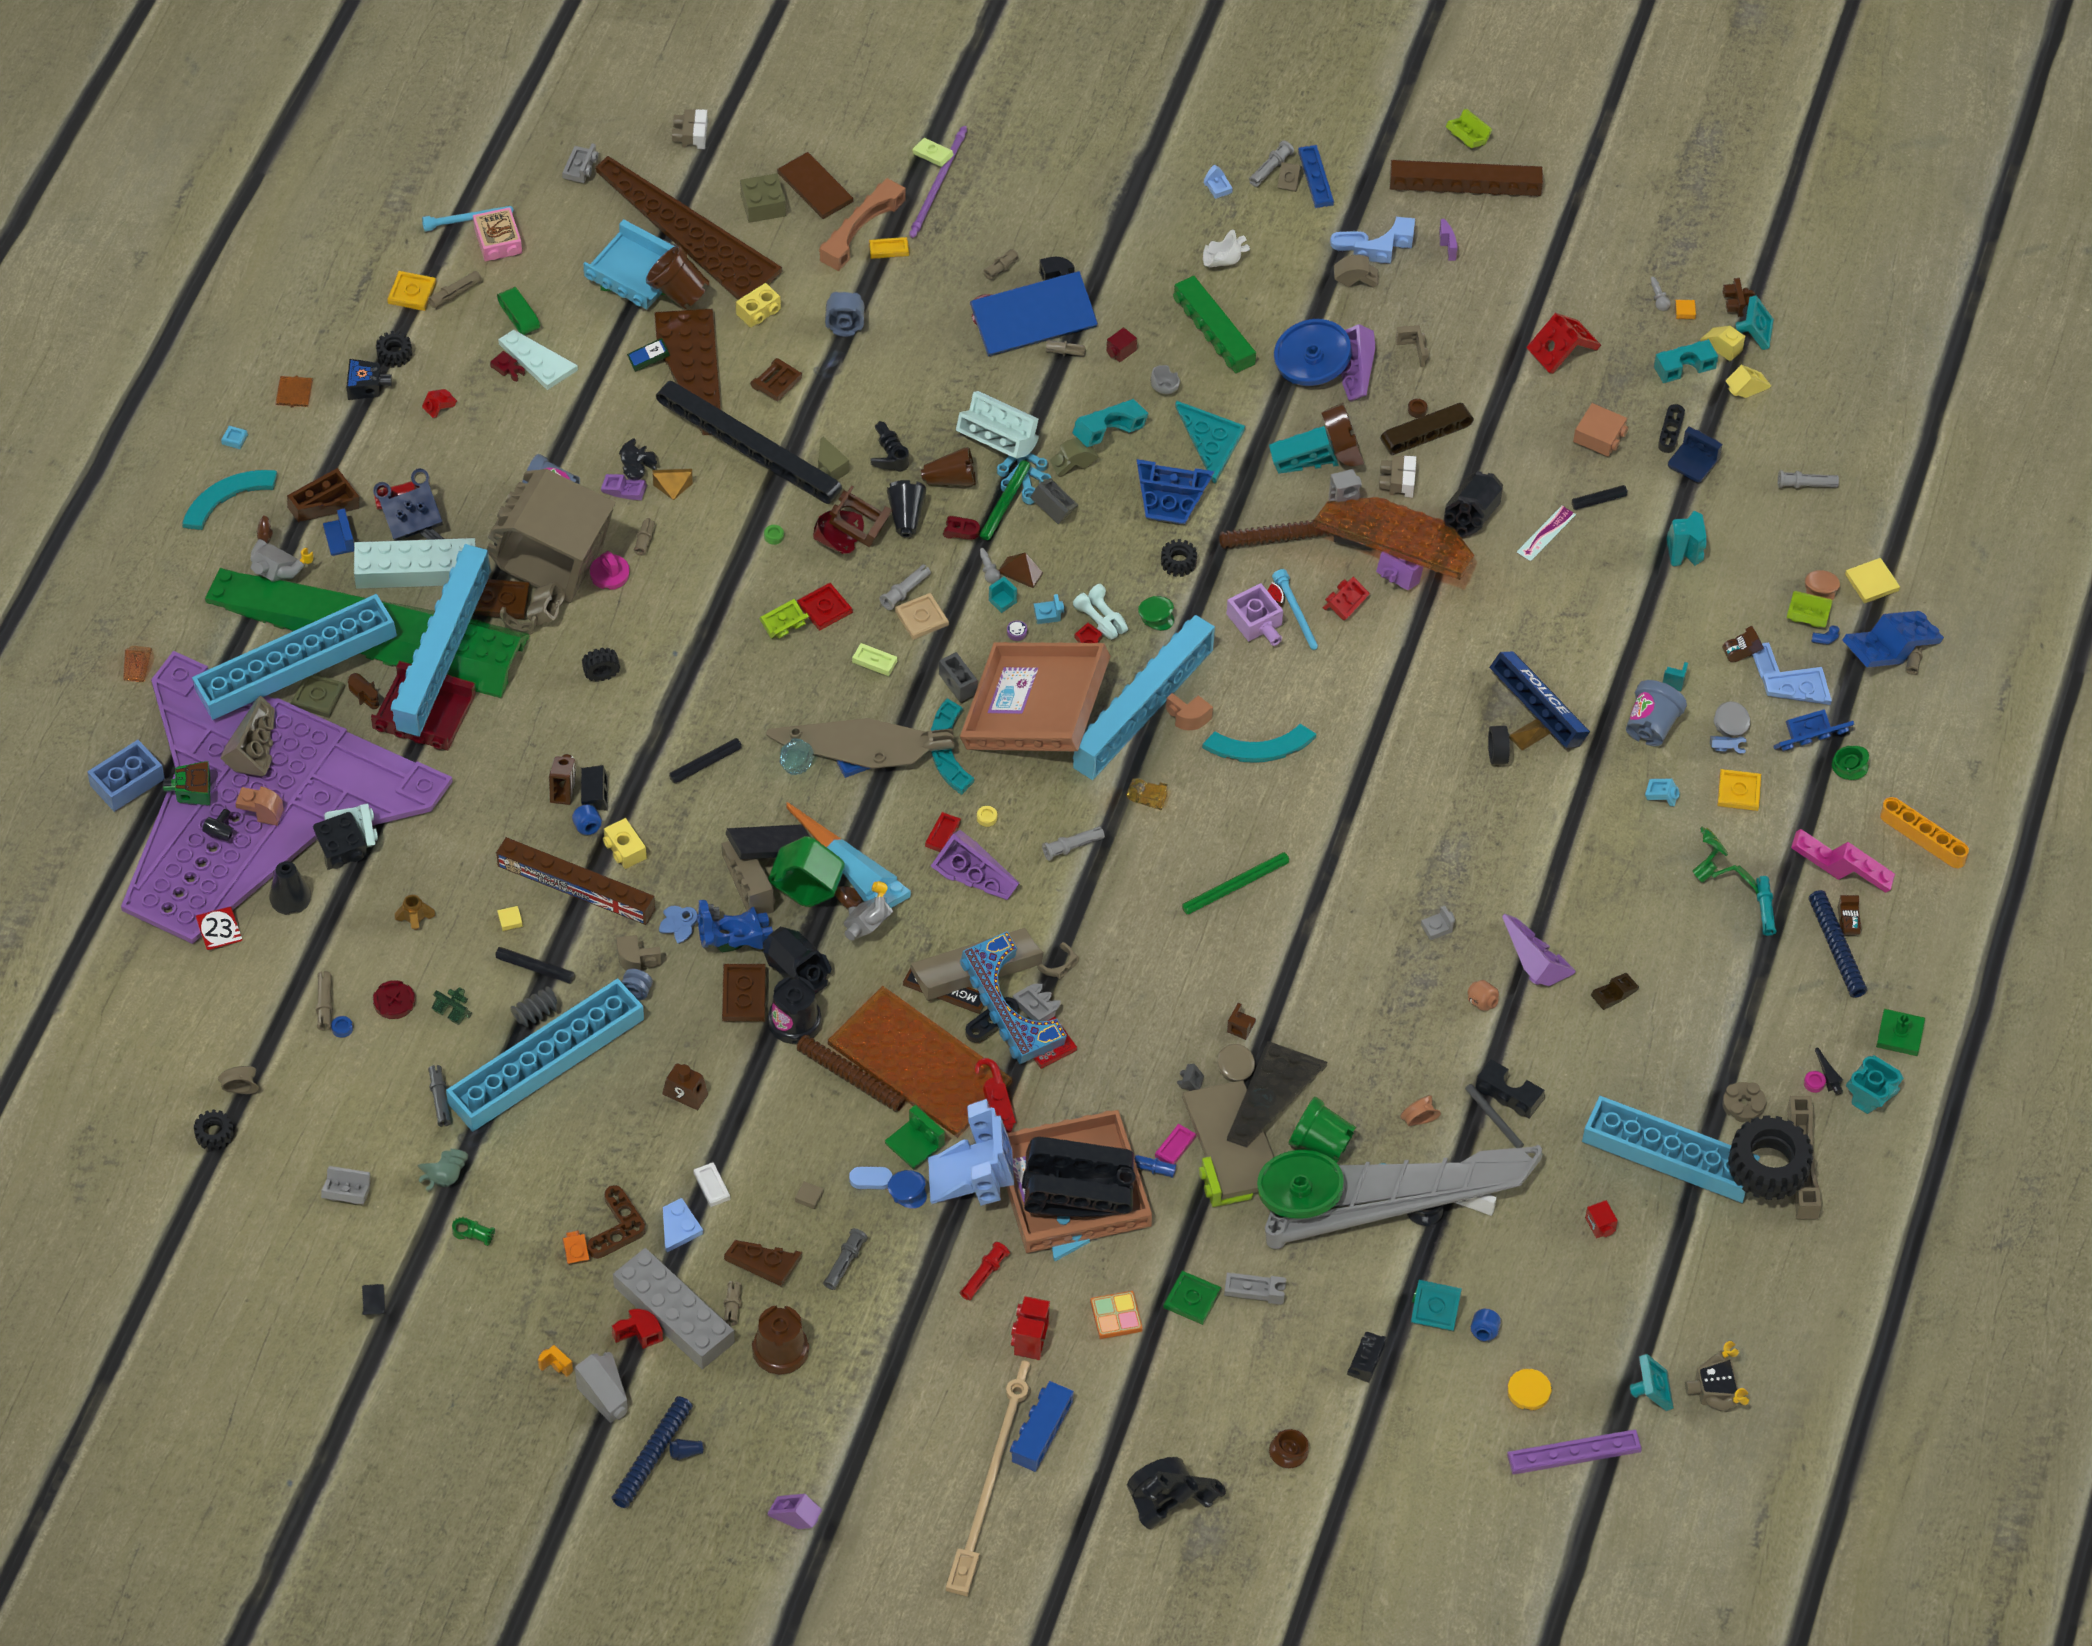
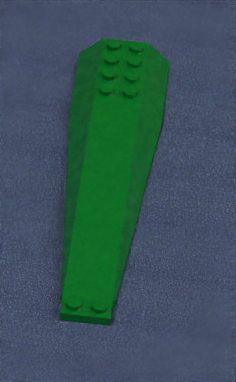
M219 568L205 597V602L263 623H272L274 627L280 629H290L293 632L366 598L288 581H271L266 577ZM381 601L394 621L397 636L360 654L365 655L370 660L377 659L383 661V664L391 667L393 665L397 666L399 661L412 664L414 652L416 649H419L421 636L424 632L426 633L430 616L434 615L435 611ZM471 619L447 675L475 683V692L502 698L508 685L507 673L517 651H523L529 634Z

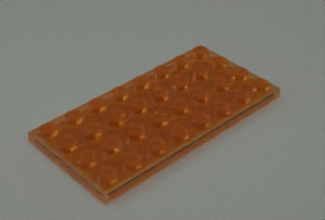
M884 986L828 1039L829 1046L868 1072L869 1075L879 1079V1082L882 1081L884 1085L895 1089V1092H900V1096H906L908 1103L912 1106H918L933 1121L957 1138L970 1126L967 1106L985 1100L983 1085L988 1079L993 1077L988 1065L980 1066L979 1074L975 1073L976 1063L983 1058L981 1055ZM1000 1070L1003 1083H1005L1007 1088L1012 1083V1077Z

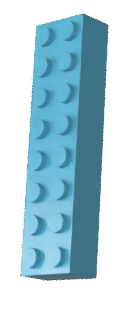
M1599 1096L1585 1126L1582 1142L1743 1203L1747 1193L1742 1190V1185L1738 1186L1734 1177L1731 1176L1729 1171L1728 1158L1731 1145ZM1752 1153L1754 1158L1759 1162L1760 1156Z

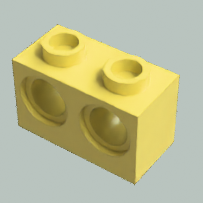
M766 283L736 301V315L750 328L760 324L764 319L772 314H776L781 309L780 296Z

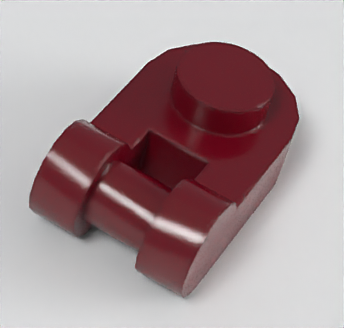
M956 516L947 517V527L943 531L944 537L948 539L957 537L972 540L979 536L980 525L976 520Z

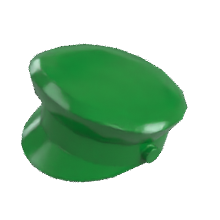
M1153 596L1146 598L1139 605L1138 613L1146 626L1162 631L1170 629L1174 624V616L1172 614L1174 605L1170 599L1162 596Z
M1848 745L1842 747L1835 753L1832 759L1833 771L1843 779H1860L1868 772L1870 755L1868 750L1861 746Z

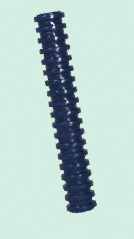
M1823 890L1815 891L1808 898L1815 916L1820 923L1819 925L1829 944L1840 974L1845 981L1844 983L1847 986L1850 997H1860L1867 992L1863 977L1860 975L1861 973L1851 954L1847 940L1844 938L1845 936L1835 917L1836 915L1826 896V892Z
M680 1396L674 1399L675 1402L671 1404V1407L667 1410L668 1412L661 1419V1423L654 1430V1434L647 1441V1445L640 1452V1456L636 1458L633 1466L626 1473V1477L619 1484V1488L612 1495L611 1498L617 1506L621 1508H628L633 1497L637 1495L640 1486L647 1479V1475L651 1473L654 1465L661 1458V1454L668 1447V1443L675 1436V1432L682 1425V1421L686 1419L689 1411L693 1408L688 1399Z

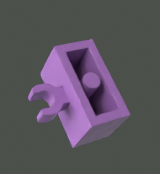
M1392 545L1381 552L1376 572L1381 574L1382 578L1388 579L1389 582H1394L1401 588L1410 590L1419 584L1424 563Z

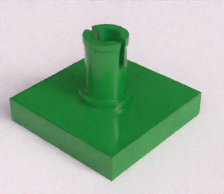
M1884 1009L1876 1047L1918 1056L1925 1017Z

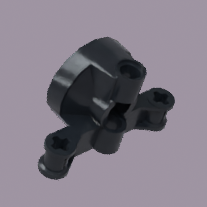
M1166 1457L1145 1465L1136 1471L1127 1483V1488L1139 1513V1520L1147 1529H1153L1167 1517L1168 1511L1186 1502L1190 1497L1200 1502L1204 1507L1209 1508L1213 1505V1501L1226 1494L1225 1487L1219 1480L1191 1476L1183 1460L1178 1457Z

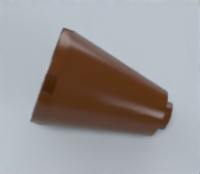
M964 447L925 464L924 469H921L922 480L926 481L927 484L976 485V474L973 470L974 462L970 448Z

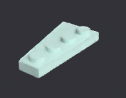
M515 330L498 339L499 345L547 390L578 371V365Z

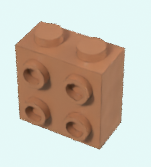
M1592 403L1575 429L1573 442L1609 457L1613 450H1617L1620 443L1619 439L1621 437L1624 438L1628 431L1626 426L1627 418Z

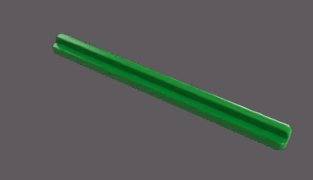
M1282 852L1183 903V911L1185 914H1191L1288 864L1289 856Z

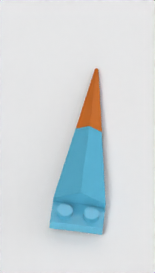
M787 802L786 808L810 834L844 861L845 868L843 874L864 902L877 897L878 893L872 891V885L877 881H881L888 886L883 897H885V901L890 908L910 898L911 891L897 880V876Z

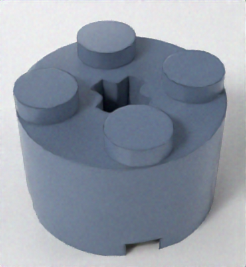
M833 292L826 302L825 325L828 329L833 330L835 335L852 336L856 331L863 328L864 302L860 294Z

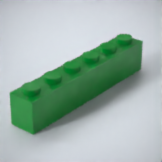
M1193 275L1176 283L1173 293L1174 300L1183 307L1185 314L1191 317L1196 328L1203 332L1205 339L1211 342L1216 353L1223 357L1227 367L1231 368L1236 374L1254 366L1256 351L1199 280Z

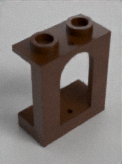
M851 485L848 492L844 490L839 497V506L835 504L829 514L832 517L829 524L870 548L890 516L892 509L885 506L881 512L853 495L851 492L854 486ZM845 507L853 508L875 521L869 533L865 534L845 522L840 516V510Z

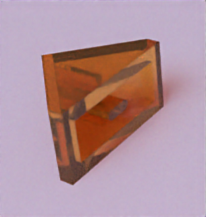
M130 646L125 650L124 681L144 682L152 648Z

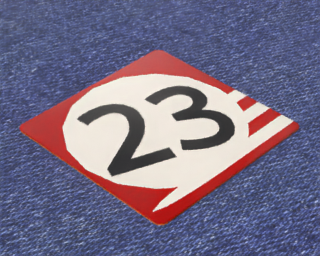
M231 907L196 915L207 950L242 941Z

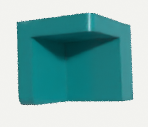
M1002 577L989 586V602L1003 613L1017 603V588L1007 578Z
M1684 662L1682 670L1667 666L1664 672L1663 683L1681 692L1686 678L1688 662Z

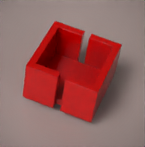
M1024 1296L1023 1303L1018 1304L1016 1312L1017 1321L1013 1323L1011 1335H1013L1011 1346H1014V1355L1040 1360L1044 1341H1041V1339L1045 1340L1049 1325L1050 1301Z

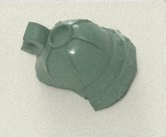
M451 1148V1151L442 1152L438 1163L419 1164L417 1167L425 1173V1175L419 1178V1182L422 1183L424 1180L431 1182L426 1187L427 1192L431 1191L435 1184L440 1187H448L457 1180L461 1168H463L468 1159V1154Z

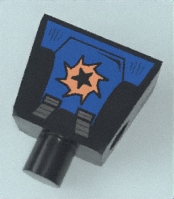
M349 359L346 385L348 400L380 396L381 386H392V374H381V365L379 363Z

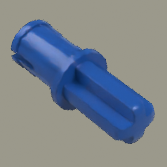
M1140 1155L1135 1156L1134 1160L1137 1168L1150 1171L1153 1175L1158 1173L1171 1178L1174 1177L1176 1164L1159 1161L1158 1158L1151 1159Z

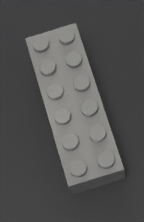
M646 1248L613 1273L614 1287L637 1309L651 1312L658 1320L662 1332L702 1370L735 1343L734 1330Z

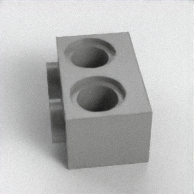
M1353 469L1331 474L1328 500L1335 514L1358 507V500L1360 499L1359 488L1362 487L1360 477L1356 476Z

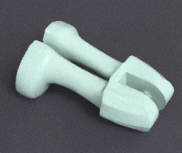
M1097 584L1090 590L1088 596L1085 593L1078 595L1073 601V606L1076 610L1089 615L1098 624L1097 629L1103 633V636L1113 640L1118 636V633L1123 634L1128 631V627L1121 614L1112 611L1104 601L1106 589L1102 584ZM1093 606H1095L1097 609H1099V610L1101 611V613H1102L1105 617L1103 618V617L1093 608Z

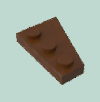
M734 1240L724 1254L725 1261L779 1286H782L802 1258V1252L800 1251L790 1253L783 1251V1248L775 1247V1249L763 1248L761 1244Z

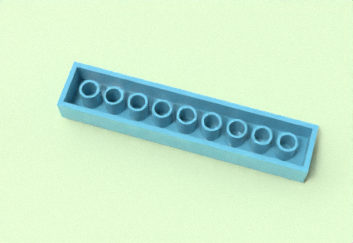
M465 544L462 551H459L457 554V563L455 567L451 568L449 573L450 579L443 586L442 597L440 600H437L435 605V613L428 620V629L421 636V645L414 652L413 663L406 670V679L399 686L397 699H394L392 702L393 721L398 731L420 736L491 574L489 555L486 549Z
M372 595L192 677L195 691L211 719L214 720L256 701L259 696L265 697L396 637L394 621L378 595Z
M1194 615L1191 620H1187L1184 623L1180 632L1175 633L1170 642L1160 649L1158 655L1154 659L1149 660L1146 668L1142 672L1137 673L1134 681L1130 685L1127 684L1122 694L1112 700L1110 707L1100 713L1098 720L1087 727L1078 751H1074L1073 768L1091 780L1097 777L1167 701V697L1174 693L1213 651L1215 626L1197 615Z
M617 978L446 1089L448 1105L472 1132L643 1021V1005Z

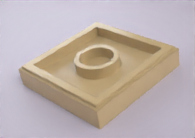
M931 593L895 607L897 616L913 640L949 626L948 619Z

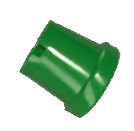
M1314 1096L1295 1127L1288 1144L1297 1149L1302 1147L1306 1150L1323 1153L1337 1163L1357 1127L1324 1106L1325 1103Z

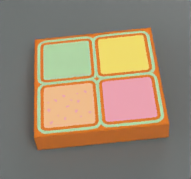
M1133 1291L1090 1298L1099 1339L1142 1332V1324Z

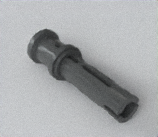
M856 1228L850 1230L848 1240L841 1246L840 1256L823 1282L824 1286L828 1289H836L852 1259L858 1257L860 1247L868 1239V1236L863 1231Z

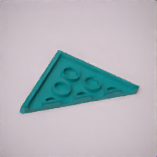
M1176 401L1175 408L1206 470L1214 471L1211 480L1213 483H1216L1242 437L1245 425Z

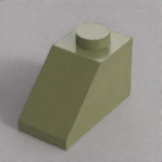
M822 437L820 439L818 469L838 480L849 473V459L825 437Z

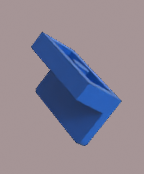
M345 509L337 510L338 520L323 523L332 556L354 551L353 536Z

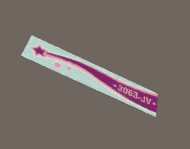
M1561 506L1517 553L1531 561L1576 514Z

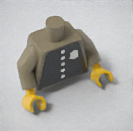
M1726 1342L1723 1347L1724 1351H1719L1697 1368L1695 1380L1685 1382L1687 1394L1699 1393L1701 1404L1720 1411L1735 1407L1739 1402L1742 1405L1749 1403V1399L1743 1397L1749 1393L1744 1388L1738 1389L1732 1361L1728 1359V1356L1736 1357L1739 1353L1736 1348L1730 1351L1735 1346L1734 1342Z

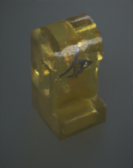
M1136 778L1131 781L1126 796L1135 803L1162 810L1167 797L1168 784L1160 782L1159 785Z

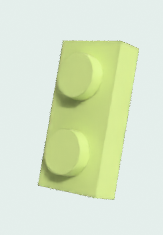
M861 643L852 657V663L889 676L897 663V657Z

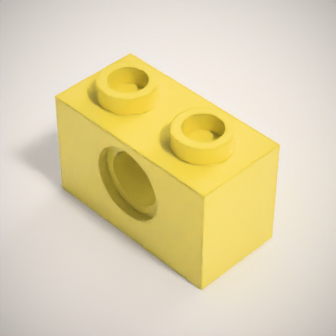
M626 818L604 828L603 842L607 849L610 848L613 851L615 861L618 864L621 863L624 869L647 859L645 845Z

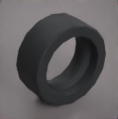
M1507 726L1489 727L1488 751L1491 764H1508L1510 741Z

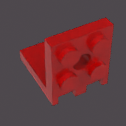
M1555 313L1526 348L1549 373L1553 374L1577 345L1597 351L1601 344L1579 320ZM1554 341L1555 347L1552 351H1549V344Z

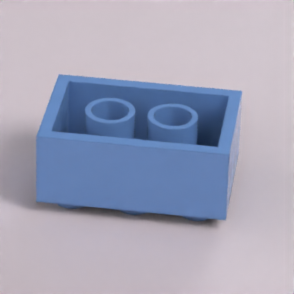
M136 740L87 771L90 786L114 812L165 779L161 763L139 740Z

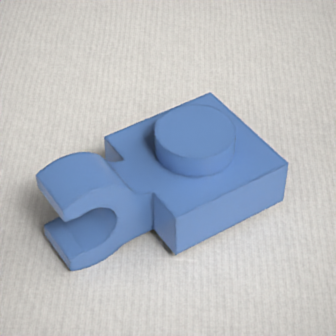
M1710 736V745L1716 751H1727V748H1734L1738 753L1746 752L1744 748H1738L1740 742H1746L1744 737Z

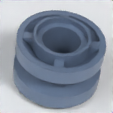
M628 969L625 971L621 982L637 1000H643L647 997L653 980L647 973L641 970Z

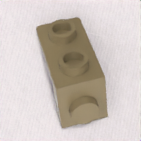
M1420 325L1397 327L1396 344H1416L1420 367H1424L1425 359H1428L1429 354L1428 348H1424L1425 333H1421Z

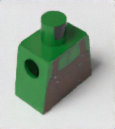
M209 761L176 767L175 779H163L164 792L175 791L176 799L179 803L210 805L211 773Z

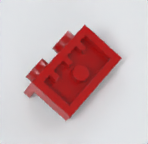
M1354 576L1348 581L1346 579L1341 581L1337 586L1339 590L1336 593H1330L1325 599L1327 603L1323 606L1324 610L1330 607L1343 621L1370 594Z

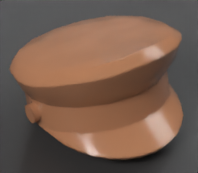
M1816 570L1810 572L1805 578L1807 594L1833 601L1835 593L1840 587V582L1836 575L1828 571Z
M1427 1095L1409 1105L1402 1112L1400 1118L1408 1126L1434 1121L1440 1117L1441 1112L1434 1109L1432 1095Z

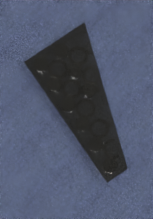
M1268 1041L1229 1131L1227 1141L1247 1148L1262 1133L1263 1129L1269 1123H1272L1276 1116L1302 1092L1303 1088L1309 1082L1311 1083L1320 1071L1327 1067L1328 1062Z

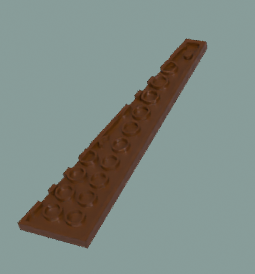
M607 156L596 166V172L676 245L681 246L687 255L737 300L765 283L769 285L782 273L780 265L613 158Z

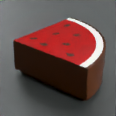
M1272 582L1267 591L1278 605L1282 607L1284 603L1283 590L1279 585Z

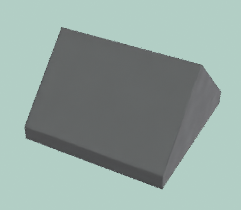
M1051 478L1041 482L1030 496L1057 524L1061 523L1078 506Z

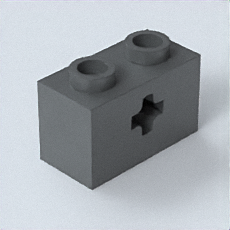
M955 652L939 660V675L957 700L962 702L975 696L977 679L958 653Z

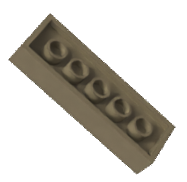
M1026 928L1009 932L1011 939L1017 947L1015 958L1009 960L1002 967L998 978L1042 964L1044 952L1036 945ZM986 940L911 963L910 969L926 1000L971 987L970 975L967 971L963 970L960 964L962 952Z

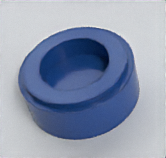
M346 1016L336 1017L331 1023L332 1033L339 1038L349 1036L353 1031L351 1019Z

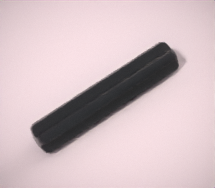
M1625 485L1573 498L1571 504L1573 509L1577 510L1625 497L1628 490Z

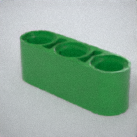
M516 287L497 294L501 308L519 333L526 335L540 328L537 316Z

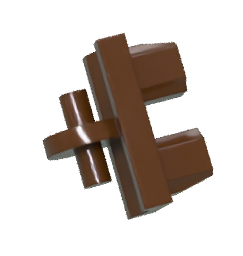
M1734 278L1733 284L1723 285V297H1733V299L1726 300L1727 312H1737L1738 317H1744L1743 308L1746 305L1748 306L1749 297L1755 296V292L1748 290V288L1742 290L1740 278Z

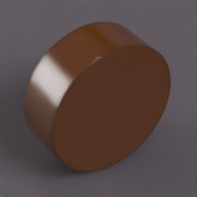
M1422 399L1411 400L1408 404L1409 415L1414 418L1425 416L1428 408L1427 403Z

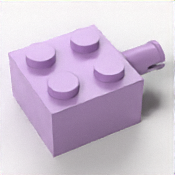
M1261 583L1227 600L1226 614L1248 642L1263 634L1272 646L1281 642L1282 637L1275 628L1282 625L1283 610Z

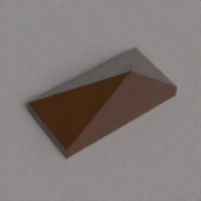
M1026 552L1007 557L998 570L1001 575L1031 588L1035 587L1043 575V572Z

